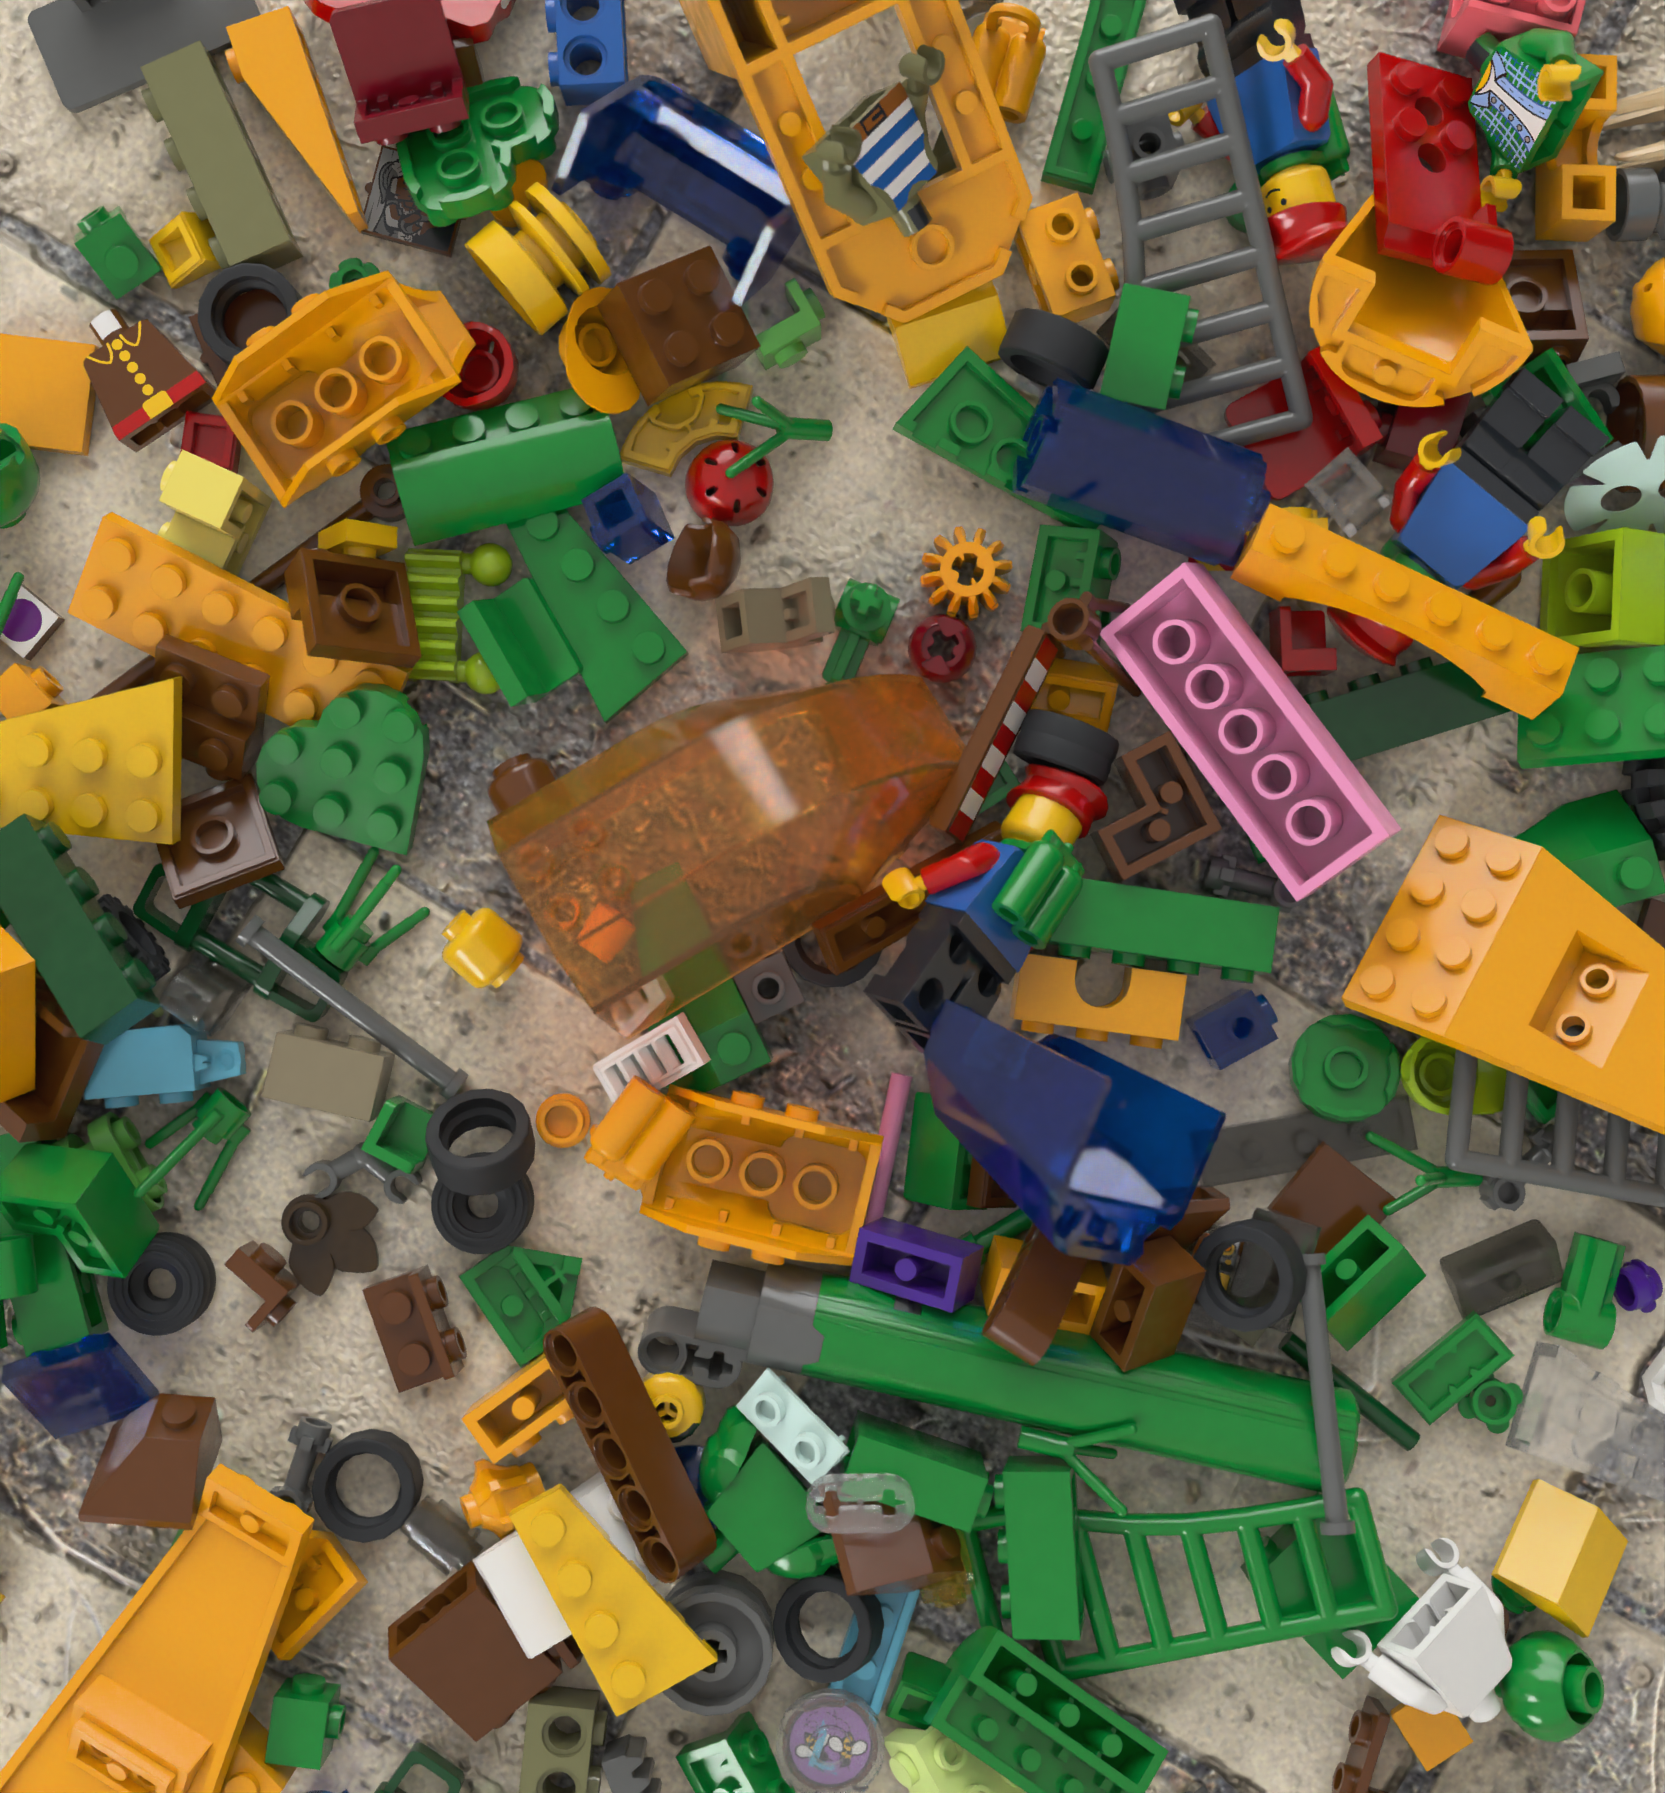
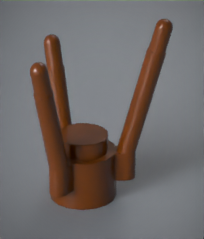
M1088 591L1083 592L1079 599L1065 598L1057 602L1050 610L1048 622L1043 623L1041 626V630L1046 631L1060 648L1056 657L1063 659L1066 656L1065 646L1075 651L1085 650L1133 697L1141 695L1140 688L1096 642L1101 632V621L1095 611L1123 613L1131 604L1096 598Z

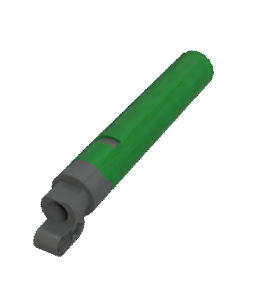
M712 1259L700 1312L675 1306H663L655 1309L646 1321L638 1346V1359L648 1372L652 1374L669 1372L682 1375L696 1385L710 1388L730 1386L738 1379L742 1364L745 1362L1068 1436H1076L1133 1423L1137 1426L1136 1434L1101 1443L1322 1493L1311 1384L1309 1380L1181 1351H1175L1172 1356L1124 1372L1090 1335L1060 1329L1057 1330L1042 1358L1037 1364L1031 1366L982 1335V1330L988 1318L985 1307L967 1303L951 1313L850 1282L849 1276L784 1262V1265L768 1264L766 1271ZM656 1337H668L677 1344L665 1345L659 1342ZM690 1345H697L696 1350L691 1349ZM1334 1386L1344 1481L1346 1484L1353 1469L1358 1449L1357 1438L1360 1411L1358 1402L1351 1390Z

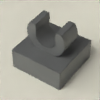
M1619 351L1565 366L1586 398L1593 397L1601 402L1605 415L1612 414L1619 406L1620 396L1613 385L1626 372Z

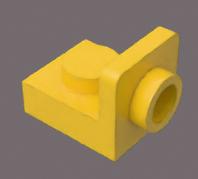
M346 518L318 532V548L334 553L376 559V557L397 549L398 527Z

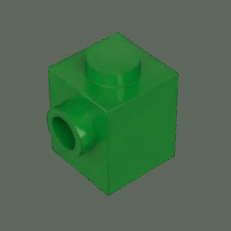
M302 1673L293 1676V1678H286L273 1696L265 1763L316 1770L321 1769L333 1749L334 1739L340 1740L345 1725L346 1705L339 1704L341 1684L328 1683L325 1677L312 1673Z

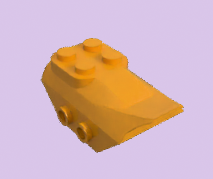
M387 270L325 290L321 294H310L295 303L291 308L292 315L275 327L268 326L251 335L246 342L247 348L234 356L212 400L283 508L289 506L305 493L315 490L330 478L338 477L351 471L361 462L360 456L375 443L383 445L397 438L406 429L404 422L461 382L459 375L461 368L476 343L440 290H421L403 285Z
M669 1084L667 1096L683 1104L697 1118L652 1180L644 1181L640 1187L643 1196L639 1210L640 1214L684 1233L698 1236L697 1244L699 1246L728 1252L731 1244L752 1249L751 1258L768 1264L784 1265L785 1258L798 1261L852 1266L859 1228L864 1226L884 1136L818 1120L819 1110L802 1105L787 1103L786 1110L783 1112L764 1107L765 1097L744 1091L733 1090L730 1099Z

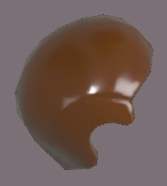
M703 517L702 522L706 523V525L689 523L682 529L673 547L666 576L669 592L701 602L716 599L725 593L737 578L741 565L738 536L726 523L708 517Z

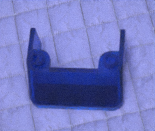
M639 75L580 110L551 191L561 196L580 182L586 181L597 195L608 200L630 197L640 191L723 242L727 246L723 252L722 259L728 267L730 275L739 281L731 301L740 307L773 278L802 231L763 139L672 83L652 75Z

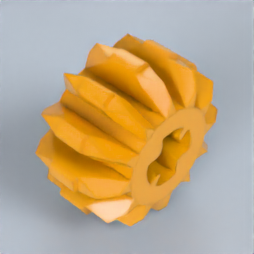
M962 526L956 527L953 532L954 546L945 537L938 535L934 539V546L940 555L924 553L921 561L924 566L934 570V572L926 573L920 577L921 587L939 586L929 597V604L935 607L947 598L951 602L946 614L952 617L957 615L960 605H966V614L970 621L976 620L979 616L977 601L988 611L994 612L999 604L992 592L1008 594L1011 587L1009 582L998 576L1012 570V561L993 560L1003 550L1004 544L998 540L993 542L987 549L983 547L982 543L986 536V530L978 528L975 532L973 542H967L964 528ZM963 562L971 563L974 565L973 575L980 578V581L976 583L974 578H971L968 586L962 585L957 582L959 573L952 570V567L956 565L958 569H961Z

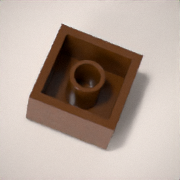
M711 245L617 283L597 306L647 406L738 367L761 347Z

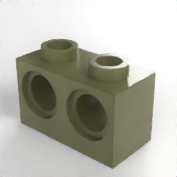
M552 1686L543 1694L535 1695L529 1700L519 1793H600L602 1766L593 1765L594 1747L604 1746L608 1721V1711L598 1710L600 1690ZM562 1716L571 1717L578 1722L581 1729L575 1733H565L558 1729L554 1720ZM554 1772H564L571 1776L575 1784L566 1788L558 1787L552 1783L549 1775Z

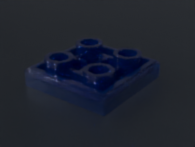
M110 1332L88 1335L79 1342L50 1351H37L30 1354L28 1358L3 1365L2 1383L55 1440L125 1418L159 1394V1390Z

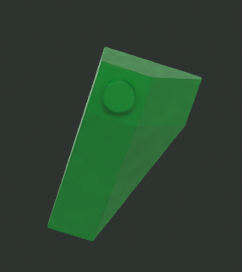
M677 863L630 886L648 1032L684 1012L711 1061L670 1084L706 1093L771 1062L773 1055L758 1025H755L732 976L733 973L680 864ZM666 1034L665 1036L681 1064L684 1063L670 1036Z

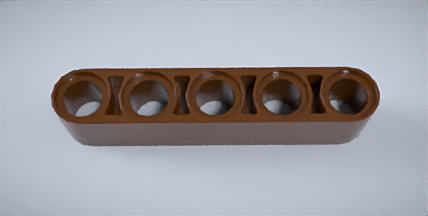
M1089 1123L1083 1125L1061 1161L982 1330L984 1337L1031 1366L1037 1364L1042 1358L1058 1330L1132 1163L1135 1153L1133 1150Z
M589 1307L549 1330L543 1339V1350L644 1564L657 1580L671 1584L714 1553L717 1546L716 1535L615 1323L603 1309Z

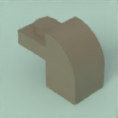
M809 577L782 588L741 589L715 599L721 653L762 652L807 646L823 642V636L835 632V602L831 596L829 577Z

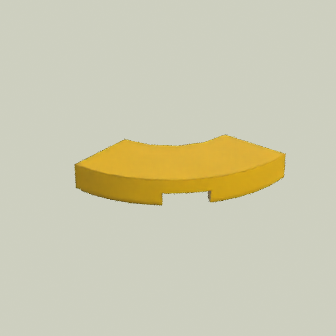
M730 381L705 382L670 396L658 405H653L629 432L620 451L622 463L672 477L680 460L696 446L714 440H739L744 421L718 414L716 406L722 403L748 410L753 393V385Z

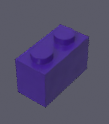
M882 1217L859 1228L849 1281L953 1313L974 1299L984 1246Z

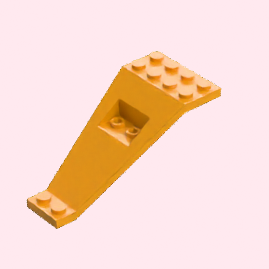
M1439 815L1341 997L1345 1006L1455 1048L1665 1135V949L1542 846ZM1603 978L1608 980L1607 985L1603 988L1594 989L1589 987V984L1595 979ZM1573 1025H1580L1585 1028L1578 1036H1568L1565 1034V1031Z

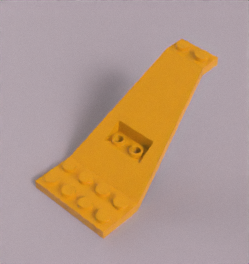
M220 1463L206 1478L193 1529L183 1531L0 1771V1793H220L301 1565L315 1519L303 1513L295 1504L285 1502L256 1485L248 1476L238 1474Z

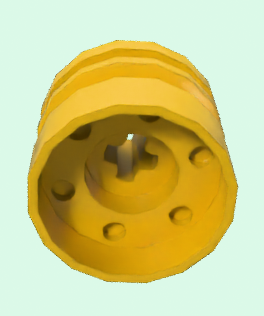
M536 182L525 191L528 201L537 213L536 217L515 200L508 206L511 216L519 228V231L514 236L492 220L469 239L464 246L478 267L509 305L539 336H542L568 313L563 298L557 290L559 286L564 283L570 290L580 296L584 291L590 289L579 272L580 268L598 284H602L612 273L598 249L597 241L582 220L566 203L555 198L544 186Z

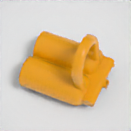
M997 3L991 6L985 14L983 23L975 28L972 38L1003 120L1009 123L1021 124L1027 120L1045 59L1046 46L1043 38L1046 29L1041 28L1040 18L1033 11L1014 3Z
M633 1075L600 1124H593L590 1128L591 1146L586 1152L584 1159L586 1163H591L605 1172L603 1176L607 1180L609 1179L612 1182L616 1178L633 1190L638 1191L644 1181L652 1180L697 1117L677 1100L663 1095L653 1085Z

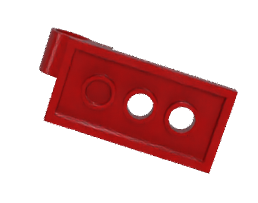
M1378 52L1367 64L1377 254L1432 267L1440 274L1488 286L1494 285L1504 276L1510 265L1514 250V239L1508 229L1498 227L1496 206L1488 203L1483 207L1481 205L1475 118L1469 112L1468 101L1473 93L1472 78ZM1419 157L1428 162L1433 172L1427 170L1421 164Z

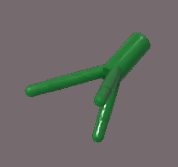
M755 396L752 399V404L763 414L722 403L716 406V412L720 415L776 430L774 436L727 468L725 474L728 478H734L789 439L829 441L832 437L833 426L830 420L788 417L760 396Z
M1369 1131L1365 1135L1368 1142L1426 1173L1415 1178L1417 1187L1383 1207V1213L1387 1216L1394 1214L1437 1188L1478 1187L1482 1183V1175L1454 1171L1447 1166H1436L1373 1131Z
M1129 1423L1072 1437L1021 1426L1017 1448L1063 1459L1119 1516L1127 1515V1507L1076 1455L1115 1459L1118 1455L1116 1449L1093 1444L1134 1435L1137 1432L1135 1424Z

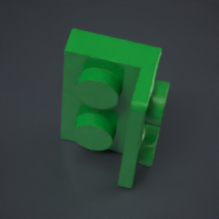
M1040 524L1020 631L1023 632L1028 624L1041 629L1042 624L1048 622V615L1053 606L1065 598L1079 599L1083 592L1088 591L1096 598L1109 599L1112 580H1116L1121 568V552L1118 548V542L1101 529ZM1096 610L1095 613L1099 616L1102 630L1111 622V612ZM1099 635V638L1096 641L1099 646L1101 642V635Z
M749 1711L738 1715L726 1731L686 1744L676 1755V1759L695 1793H795L792 1783L786 1778L769 1747L766 1735L760 1730Z

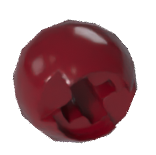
M936 614L926 617L915 626L909 637L908 655L912 666L919 675L932 682L947 683L958 680L970 670L976 659L977 644L974 633L963 620L947 614ZM940 635L944 642L953 640L956 643L950 654L952 660L945 662L941 655L931 657L928 651L933 647L934 636Z

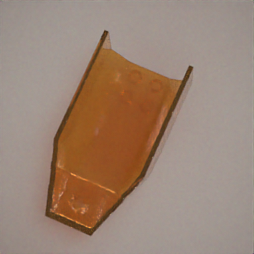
M910 674L863 676L783 691L712 701L675 712L633 733L486 822L498 857L553 955L594 1015L628 1040L813 929L811 923L872 890L877 885L876 881L896 858L899 859L910 847L909 843L930 820L952 773L959 765L958 761L966 746L922 677Z

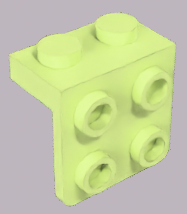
M933 1726L926 1730L897 1727L882 1740L891 1756L889 1765L892 1773L903 1786L908 1788L910 1793H1026Z

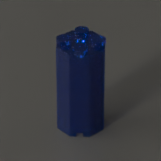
M1060 378L1053 381V387L1048 385L1044 389L1029 419L1022 439L1028 442L1026 448V457L1028 458L1017 455L1013 468L1012 493L1213 566L1222 563L1233 567L1236 564L1244 547V535L1252 522L1259 523L1271 498L1270 491L1262 489L1267 470V463L1263 461L1262 454Z

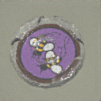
M821 1688L802 1695L786 1709L777 1728L775 1758L782 1778L791 1788L793 1786L801 1793H864L869 1788V1784L874 1781L876 1775L878 1776L883 1766L885 1736L878 1715L863 1698L844 1689Z

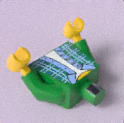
M1534 28L1501 42L1488 32L1478 37L1466 53V60L1482 74L1468 101L1469 112L1482 127L1491 152L1490 175L1486 176L1480 184L1482 207L1488 203L1495 205L1497 212H1505L1508 208L1507 199H1515L1522 190V184L1517 179L1518 174L1558 156L1604 73L1599 67L1575 52L1574 38L1568 31Z

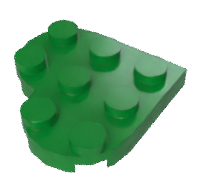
M517 76L491 79L484 81L483 84L467 87L469 92V119L461 120L462 123L458 127L446 132L433 133L429 128L410 132L407 138L396 143L403 178L409 194L416 207L427 214L432 225L444 227L453 224L460 218L473 217L486 210L499 211L505 209L514 199L512 186L516 181L517 165L529 159H546L556 151L555 136L559 130V113L554 97L546 85L541 83L539 88L521 86Z
M362 683L354 689L341 692L323 710L319 721L299 720L291 726L279 729L262 746L256 762L260 804L268 813L279 815L282 819L302 828L407 855L413 848L430 751L427 723L424 726L422 725L418 713L407 703L410 698L406 694L385 684Z

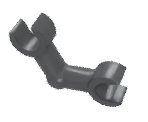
M364 1142L357 1144L352 1150L332 1161H316L302 1175L307 1176L316 1170H323L328 1173L330 1177L329 1186L315 1195V1198H323L338 1189L343 1179L364 1168L384 1184L385 1195L396 1204H404L408 1201L407 1197L396 1189V1177L404 1176L416 1185L423 1181L418 1171L411 1175L361 1150Z

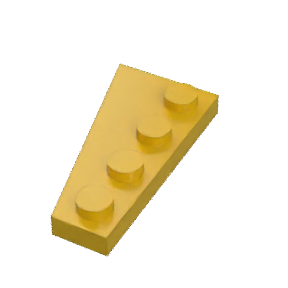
M562 1483L510 1511L509 1517L616 1717L718 1661L715 1650L704 1639L701 1640L688 1626L685 1618L671 1602H666L646 1580V1575L612 1543L606 1531Z

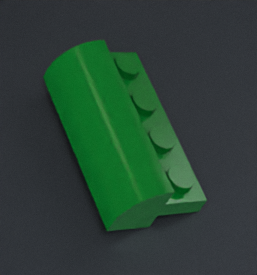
M573 388L406 428L401 435L386 443L393 475L414 546L628 493L622 461L609 414L601 413L587 405Z
M985 1626L976 1630L953 1652L945 1664L952 1671L923 1717V1720L1027 1793H1145L1169 1752L993 1626Z

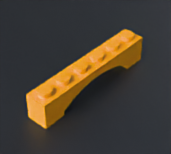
M1271 503L1250 531L1230 577L1280 602L1286 597L1320 603L1360 615L1399 631L1436 651L1465 671L1484 689L1482 697L1531 720L1562 696L1579 650L1577 646Z

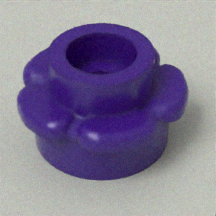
M1632 1259L1631 1262H1625L1620 1268L1613 1295L1623 1309L1627 1311L1640 1309L1644 1313H1649L1656 1308L1655 1300L1661 1297L1663 1285L1659 1274L1654 1268L1647 1266L1642 1260Z

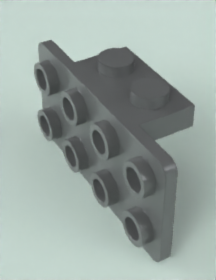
M56 0L30 12L28 24L62 104L68 111L79 113L147 84L141 71V66L199 40L211 56L231 48L232 44L226 27L259 16L261 13L255 0Z

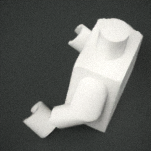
M1438 1538L1431 1542L1430 1545L1439 1554L1441 1561L1436 1558L1432 1551L1424 1548L1417 1553L1416 1562L1425 1574L1429 1576L1442 1575L1377 1644L1383 1654L1378 1657L1372 1653L1371 1641L1364 1632L1348 1630L1342 1634L1356 1644V1658H1352L1339 1647L1332 1648L1331 1655L1336 1663L1343 1667L1350 1668L1359 1664L1370 1672L1368 1678L1403 1704L1433 1715L1445 1711L1461 1718L1470 1716L1474 1722H1487L1497 1716L1501 1709V1704L1493 1688L1509 1672L1513 1660L1505 1641L1504 1606L1499 1598L1468 1566L1462 1569L1457 1564L1459 1550L1456 1544L1450 1539Z

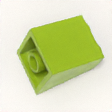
M1621 527L1566 538L1565 547L1562 552L1553 558L1543 559L1540 630L1579 647L1578 653L1665 645V534Z

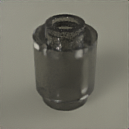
M427 1495L418 1504L399 1530L409 1538L406 1544L445 1576H448L454 1569L460 1570L473 1558H476L484 1548L477 1542V1539L483 1532L478 1527L471 1529L465 1517L444 1499L437 1502L430 1495Z

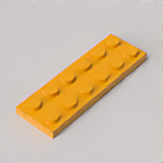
M113 512L102 517L67 612L155 657L156 645L168 634L269 674L270 680L265 714L289 726L302 719L319 721L323 710L341 692L354 689L362 683L385 684L403 692L413 668L307 656L302 621L291 619L288 602Z

